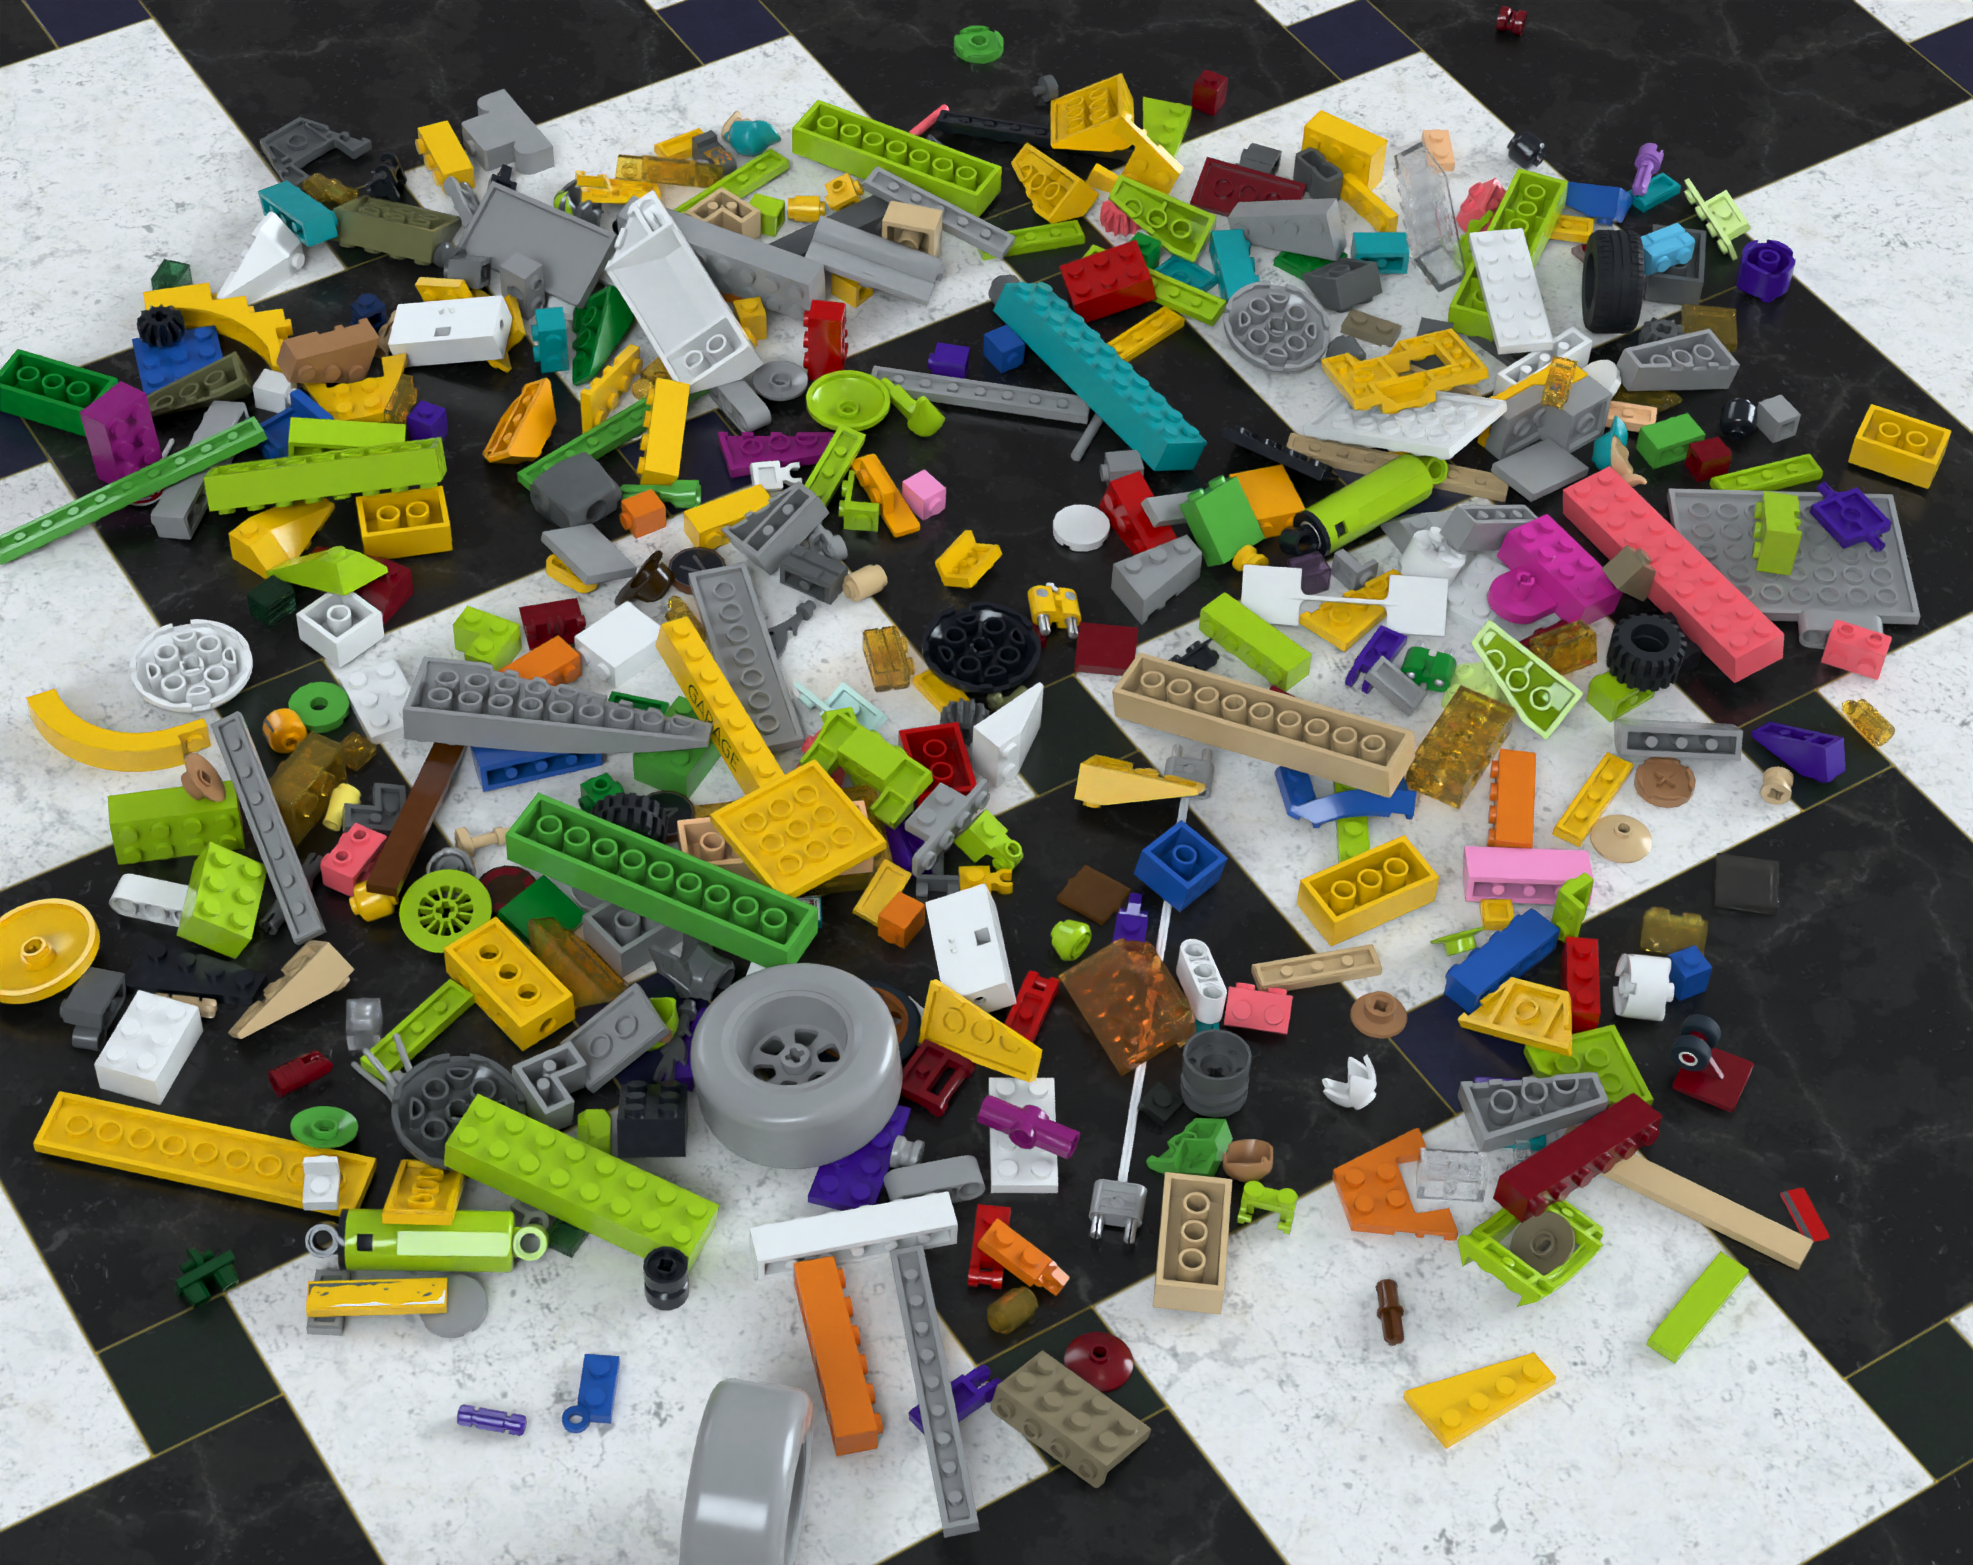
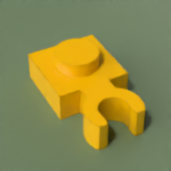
M990 866L958 867V875H960L959 891L985 883L990 894L991 891H997L1004 895L1012 893L1013 882H1003L1011 881V869L1004 868L996 871V873H990Z

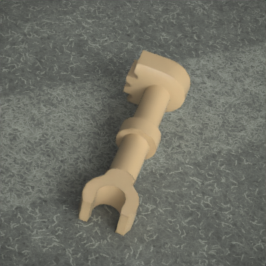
M501 826L493 828V832L471 837L465 827L455 829V847L470 854L472 857L474 849L497 844V846L505 845V834L511 827L505 829Z

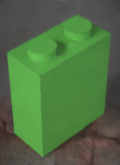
M1224 475L1218 476L1208 482V488L1204 490L1199 488L1187 495L1188 500L1179 505L1208 567L1225 564L1233 559L1236 553L1245 545L1250 544L1254 546L1265 539L1237 476L1226 479Z

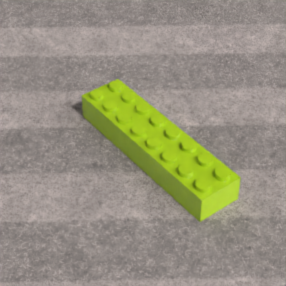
M817 100L792 127V153L837 170L848 172V174L864 180L878 166L978 218L1001 192V166L821 100Z
M1518 168L1487 231L1523 228L1532 265L1535 269L1566 205L1568 181ZM1472 259L1449 306L1448 322L1454 323L1453 330L1457 333L1472 337H1483L1492 342V340H1495L1476 267Z
M437 437L213 466L203 479L209 512L218 511L220 515L234 513L236 508L247 507L248 511L260 510L265 508V504L276 503V507H286L293 505V501L305 500V503H316L322 501V497L333 496L334 500L350 498L351 493L362 492L363 496H372L379 494L382 489L391 488V492H402L408 490V486L420 485L421 489L438 486L437 482L442 481L447 468L442 438Z
M480 1094L476 1095L445 1143L444 1166L644 1259L656 1248H676L686 1256L688 1273L716 1226L719 1210L718 1204Z

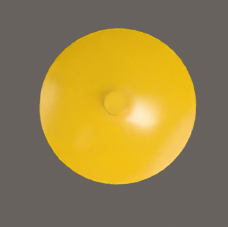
M42 899L21 905L0 917V1002L25 1004L46 999L72 985L87 971L97 955L100 933L92 915L84 906L67 899Z

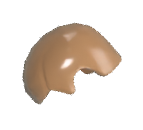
M1258 1139L1233 1141L1228 1145L1227 1154L1226 1152L1223 1153V1169L1228 1176L1240 1182L1260 1181L1271 1172L1273 1166V1147L1268 1142Z

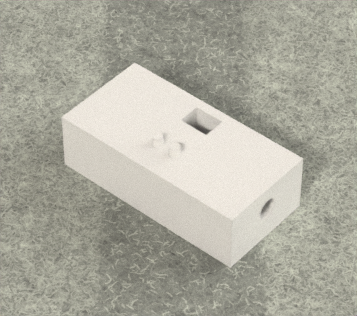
M502 295L398 304L388 346L392 355L406 353L409 363L408 367L504 359L513 318Z
M984 883L925 902L940 981L987 1013L1017 1004L997 907L986 884Z

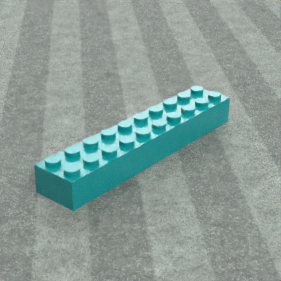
M1025 282L1005 284L993 311L1133 450H1137L1141 458L1154 471L1194 469L1207 441L1199 434L1195 427L1189 425L1182 418V414L1179 411L1173 409L1166 402L1164 396L1156 393L1149 386V382L1133 370L1130 363L1124 361L1112 346L1107 345L1100 338V334L1097 331L1091 329L1084 322L1083 317L1073 312L1068 307V303L1052 291L1053 289L1050 285L1043 282H1038V284Z

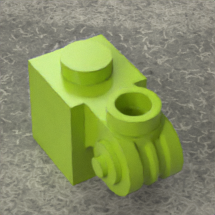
M987 809L976 816L969 826L962 830L953 841L974 863L986 854L994 858L992 864L996 870L1006 868L1013 871L1023 859L1021 845L1006 835L1008 830Z

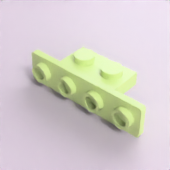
M1689 178L1684 180L1687 186V190L1684 191L1687 200L1691 205L1694 203L1697 205L1695 211L1700 220H1707L1706 228L1712 238L1718 237L1719 240L1716 242L1723 255L1728 253L1734 261L1738 257L1731 240L1751 230L1749 223L1727 190L1704 202Z

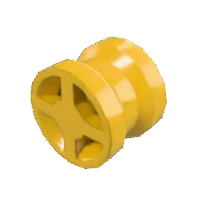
M1249 544L1242 547L1236 553L1232 566L1241 572L1244 565L1268 566L1269 560L1265 555L1257 554L1256 548Z

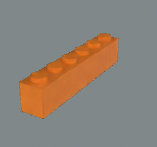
M834 1256L793 1263V1283L836 1456L877 1449L878 1434H883L882 1419L879 1412H873L872 1404L876 1403L872 1383L866 1384L864 1375L868 1374L865 1354L858 1353L857 1346L861 1345L858 1326H851L849 1317H853V1307L850 1296L844 1297L842 1289L846 1288L843 1268L837 1269Z

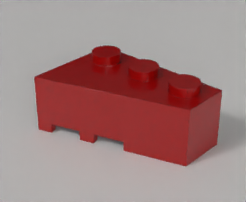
M1140 471L1110 481L1098 507L1100 511L1105 513L1109 519V524L1133 555L1177 539L1170 525L1153 527L1141 503L1146 498L1154 497Z

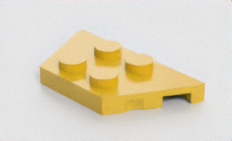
M1511 977L1501 984L1497 991L1488 994L1480 1000L1482 1006L1470 1015L1464 1012L1458 1018L1462 1028L1569 1057L1572 1055V1006L1568 991Z

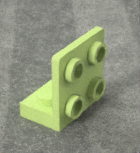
M1477 662L1456 666L1450 687L1445 692L1441 701L1443 709L1485 704V709L1491 715L1496 726L1507 725L1513 707L1485 664Z

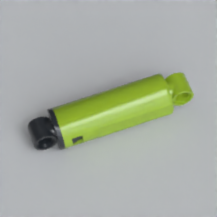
M1410 453L1402 454L1297 513L1293 519V527H1287L1281 532L1278 541L1279 547L1287 555L1323 559L1426 500L1432 494L1433 484L1437 485L1445 480L1448 473V465L1445 460H1439L1433 456H1415Z
M342 1209L339 1224L332 1221L319 1222L309 1229L305 1238L306 1248L309 1253L319 1258L338 1255L339 1269L345 1271L509 1273L514 1268L515 1257H520L527 1261L537 1260L545 1253L550 1242L546 1229L538 1224H527L523 1227L516 1226L515 1214L512 1211L456 1210L452 1225L382 1224L383 1209ZM319 1231H328L332 1235L333 1243L330 1248H323L317 1243L316 1236ZM528 1233L537 1235L540 1239V1248L535 1251L527 1250L522 1243L523 1236Z

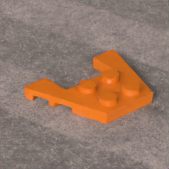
M1419 1128L1413 1129L1333 1169L1332 1178L1351 1231L1394 1235L1396 1231L1415 1233L1418 1238H1424V1235L1427 1234L1444 1236V1240L1448 1241L1457 1240L1458 1230L1449 1208L1416 1213L1414 1211L1397 1165L1427 1158L1428 1150Z

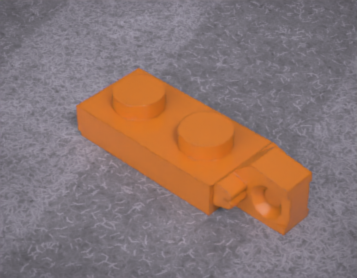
M998 1218L977 1244L979 1249L1030 1287L1033 1284L1038 1287L1043 1286L1053 1295L1057 1296L1070 1278L1050 1257Z

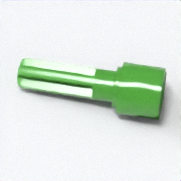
M675 480L672 485L623 484L620 487L622 492L621 500L652 489L662 502H672L675 508H694L700 506L701 485L698 484L699 480Z

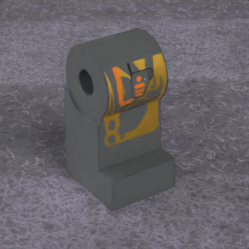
M712 130L692 138V159L709 161V175L715 180L737 170L735 158L731 152L726 151L718 142L717 135Z

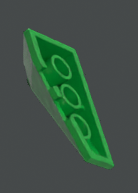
M613 285L591 295L583 310L576 307L572 323V332L576 333V339L572 342V349L576 351V356L572 361V382L575 386H579L596 376L635 318L621 293Z

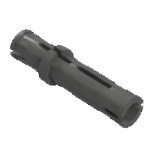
M309 853L301 865L310 890L313 888L314 879L321 871L320 864L323 859L318 855L314 861L316 853ZM278 899L275 900L265 916L259 921L260 928L265 932L268 931L270 926L272 927L269 931L271 935H275L285 921Z

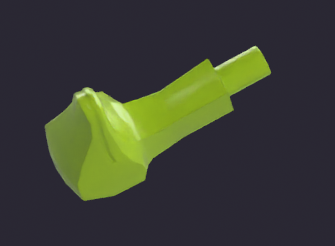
M887 377L880 380L889 391L890 403L908 419V428L916 435L922 437L932 436L942 427L945 417L926 396H920L915 401L899 384L895 386Z

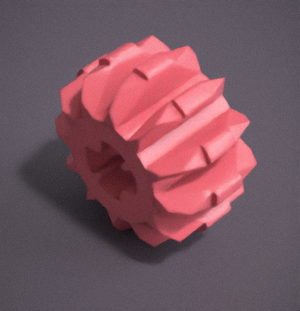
M1109 198L1108 201L1103 202L1100 222L1101 226L1105 227L1106 232H1114V236L1122 234L1126 237L1128 233L1135 235L1137 230L1142 229L1111 202Z

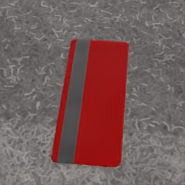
M1804 1188L1780 1193L1801 1235L1814 1240L1813 1243L1830 1238Z

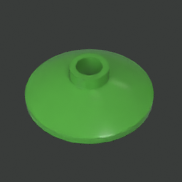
M318 1106L305 1109L296 1114L291 1120L290 1131L298 1142L306 1146L323 1149L335 1148L349 1143L356 1137L358 1122L352 1114L343 1109Z

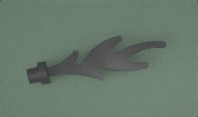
M807 600L805 603H800L796 607L797 613L793 617L777 626L768 628L778 659L782 656L787 646V631L791 630L793 635L797 636L801 621L803 619L808 621L813 616V611L816 609L813 601Z
M691 999L684 1000L683 1004L679 1006L677 1013L680 1020L677 1031L670 1043H666L660 1050L664 1056L653 1077L657 1084L661 1082L665 1073V1081L674 1080L678 1061L683 1066L687 1064L688 1048L682 1037L685 1035L688 1037L692 1036L689 1023L694 1021L697 1015L696 1002Z

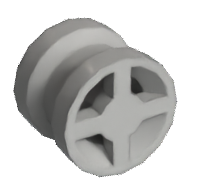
M898 1135L892 1148L890 1167L897 1169L900 1166L906 1167L921 1164L925 1142L921 1140L911 1142L905 1136Z

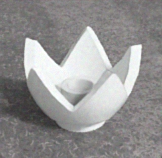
M1368 1055L1363 1057L1366 1066L1352 1057L1348 1058L1347 1083L1329 1078L1322 1079L1325 1087L1323 1093L1328 1099L1346 1108L1354 1107L1356 1110H1359L1375 1098L1376 1074Z

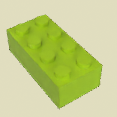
M232 780L223 781L226 795L225 799L220 802H213L206 797L200 801L195 800L186 792L183 786L107 796L109 825L118 865L200 855L209 842L231 851L245 849L239 799Z

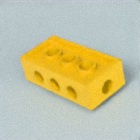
M494 917L444 948L447 974L456 983L474 994L475 1003L522 1051L575 1019L573 994L497 917Z

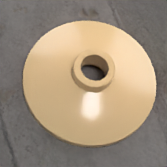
M1609 815L1599 819L1593 826L1590 834L1592 846L1598 854L1616 863L1637 862L1649 853L1652 845V837L1647 827L1637 819L1626 815Z

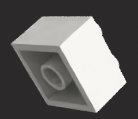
M327 592L296 614L300 639L339 669L384 638L382 613L354 592L345 596Z

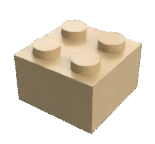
M890 201L882 220V237L939 258L942 242L943 210Z

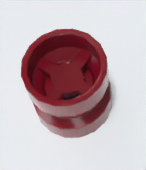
M1503 5L1498 16L1496 30L1503 32L1509 30L1514 35L1521 36L1525 28L1528 12L1523 10L1513 11L1511 7Z

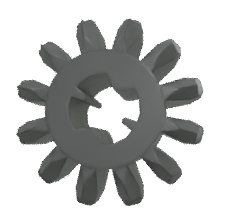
M1653 317L1651 321L1644 322L1641 332H1639L1638 345L1685 333L1682 331V325H1676L1675 320L1668 321L1664 317L1658 320Z
M960 698L959 702L949 701L948 706L942 708L940 724L958 722L964 743L970 747V744L973 742V727L990 716L989 710L985 709L984 703H975L974 699L964 701Z

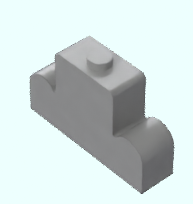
M505 89L480 97L477 101L478 116L462 122L463 145L470 157L473 156L485 171H491L501 167L502 164L508 165L515 162L516 170L525 175L535 174L554 167L553 145Z

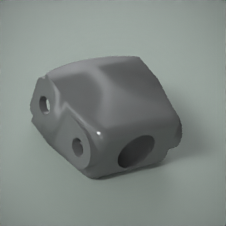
M587 452L571 456L553 465L538 476L533 484L530 485V497L535 510L548 521L561 528L594 524L617 509V502L622 499V492L618 484L607 474L600 463Z

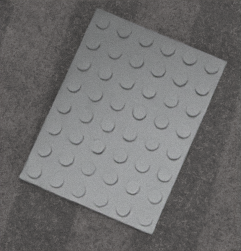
M1668 489L1667 502L1671 525L1770 621H1798V615L1802 611L1821 609L1874 614L1882 619L1883 624L1918 625L1921 616L1893 494H1865L1892 522L1890 531L1878 535L1885 543V548L1882 551L1875 552L1867 542H1860L1843 549L1809 513L1812 504L1825 499L1820 492L1769 491L1797 495L1799 499L1800 512L1797 515V519L1801 520L1800 527H1797V530L1802 531V536L1792 572L1789 576L1756 571V559L1752 558L1753 543L1757 541V539L1752 538L1755 521L1758 522V519L1753 518L1756 502H1761L1764 491Z

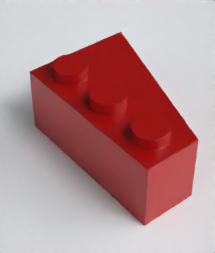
M812 299L810 311L805 310L803 327H808V331L804 333L803 348H808V352L804 354L803 368L808 369V380L816 381L828 373L844 370L849 344L845 342V338L848 335V331L845 329L847 322L845 303Z

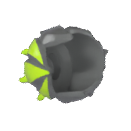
M576 179L569 182L561 191L556 193L553 202L555 208L600 227L601 214L604 213L602 204L592 203L591 200L581 202L580 187H575Z

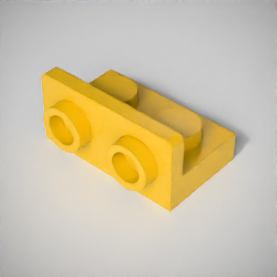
M419 277L415 283L424 302L474 298L467 284L462 279Z

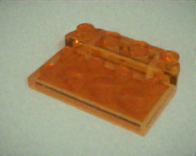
M1125 938L1118 939L1058 975L1121 1077L1175 1043L1181 1048L1196 1034L1195 1013L1187 997L1183 994L1159 957L1154 946L1148 941L1145 943L1136 940L1126 941Z

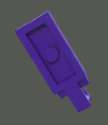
M1130 893L1128 908H1120L1119 913H1117L1109 960L1110 969L1140 973L1148 926V912L1140 911L1142 894Z

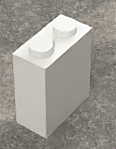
M626 601L574 636L575 651L580 654L582 665H587L601 680L607 681L617 688L661 658L655 647L660 625Z

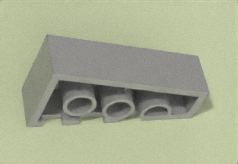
M1337 198L1238 202L1227 217L1230 230L1243 229L1245 240H1249L1250 245L1334 261L1339 259L1347 246Z

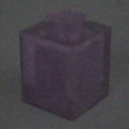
M1319 551L1288 559L1287 568H1302L1301 590L1305 595H1314L1329 590L1332 569Z

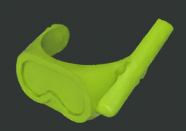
M1488 210L1479 220L1473 219L1469 221L1467 232L1460 236L1455 249L1454 265L1457 270L1467 271L1473 259L1469 244V233L1480 232L1481 228L1493 217L1494 214L1491 210Z

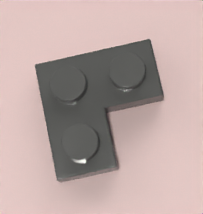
M374 783L372 790L373 806L344 803L342 810L343 833L348 832L355 823H358L389 837L406 802L405 785Z

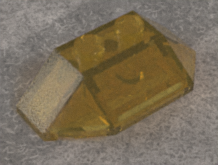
M545 917L529 920L528 931L531 952L573 994L574 1008L608 1004L629 988L628 983L588 943L571 930L561 927L560 922L555 918Z

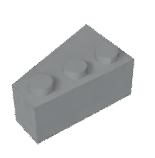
M799 481L769 499V504L755 513L751 510L744 515L746 518L732 527L727 525L721 529L736 549L769 575L780 566L787 555H790L791 550L797 544L800 545L829 514L820 498Z
M1184 535L1114 563L1111 589L1139 623L1143 625L1151 613L1156 609L1161 610L1169 598L1173 595H1179L1200 577L1202 551L1188 535Z

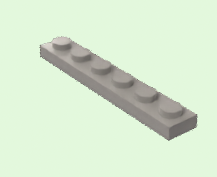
M878 166L875 167L863 183V190L888 203L896 201L943 210V231L1000 260L1004 258L1015 242L1016 236Z

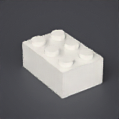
M138 990L94 1064L100 1088L161 1105L203 1032L199 1007Z

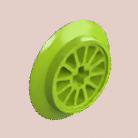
M453 869L438 870L422 876L406 891L400 905V923L406 936L415 945L430 952L444 953L446 946L491 919L492 903L486 887L473 875ZM442 892H449L448 897L444 899ZM455 893H460V895L454 900ZM438 894L440 900L435 901L432 896ZM466 899L470 900V902L463 903ZM427 902V903H429L432 907L423 906V905ZM445 908H450L451 911L448 918L442 917ZM460 920L470 921V922H469L468 925H465V924H464L462 921H460ZM456 925L461 931L454 933L453 926ZM439 928L438 934H433ZM446 928H450L451 935L444 936Z

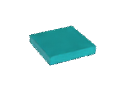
M1175 255L1154 269L1157 272L1205 292H1208L1218 283L1216 275L1195 263L1193 264Z

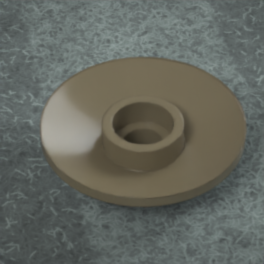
M1543 1212L1540 1216H1533L1517 1227L1511 1240L1510 1251L1541 1275H1547L1568 1261L1574 1250L1575 1234L1572 1226L1563 1216L1553 1212ZM1550 1245V1247L1543 1252L1544 1248Z

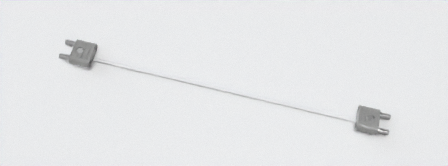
M1177 744L1172 747L1171 757L1166 760L1164 775H1176L1206 784L1205 790L1199 795L1181 797L1177 823L1180 820L1186 823L1189 799H1207L1210 796L1214 765L1211 762L1213 751L1209 749L1207 760V748L1203 749L1201 760L1182 757L1183 747L1181 745L1178 747L1176 756ZM1165 900L1163 902L1118 1180L1099 1179L1094 1183L1089 1211V1219L1092 1221L1090 1237L1093 1239L1098 1223L1096 1239L1101 1238L1103 1224L1125 1227L1123 1241L1127 1244L1130 1228H1132L1130 1244H1133L1137 1228L1142 1225L1147 1189L1140 1184L1128 1183L1127 1179L1139 1111L1137 1107L1141 1099L1172 906Z

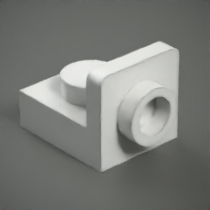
M325 1155L305 1157L303 1159L305 1173L303 1209L338 1210L341 1178L338 1158Z

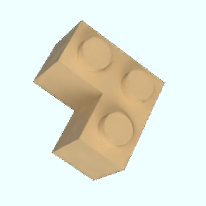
M720 187L684 212V214L752 239L761 236L760 210L723 187Z

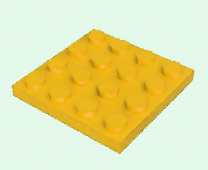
M815 759L710 814L712 825L761 883L793 898L806 893L885 850L887 844L884 837Z

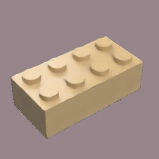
M1165 1172L1153 1297L1154 1308L1221 1315L1225 1289L1232 1179Z

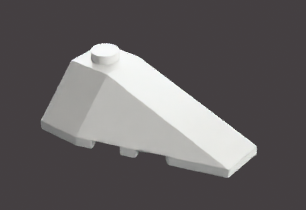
M269 212L257 225L252 233V237L255 238L249 250L243 249L240 255L242 259L238 270L230 272L216 297L217 299L246 295L247 304H250L290 279L303 266L305 256L302 251L301 241L275 213Z

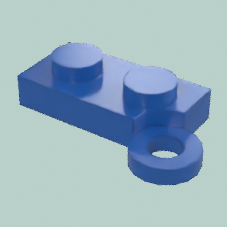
M584 1355L578 1405L567 1408L562 1415V1425L565 1430L571 1433H581L589 1427L590 1422L611 1424L620 1366L619 1356ZM578 1415L583 1419L575 1424L570 1422V1418Z

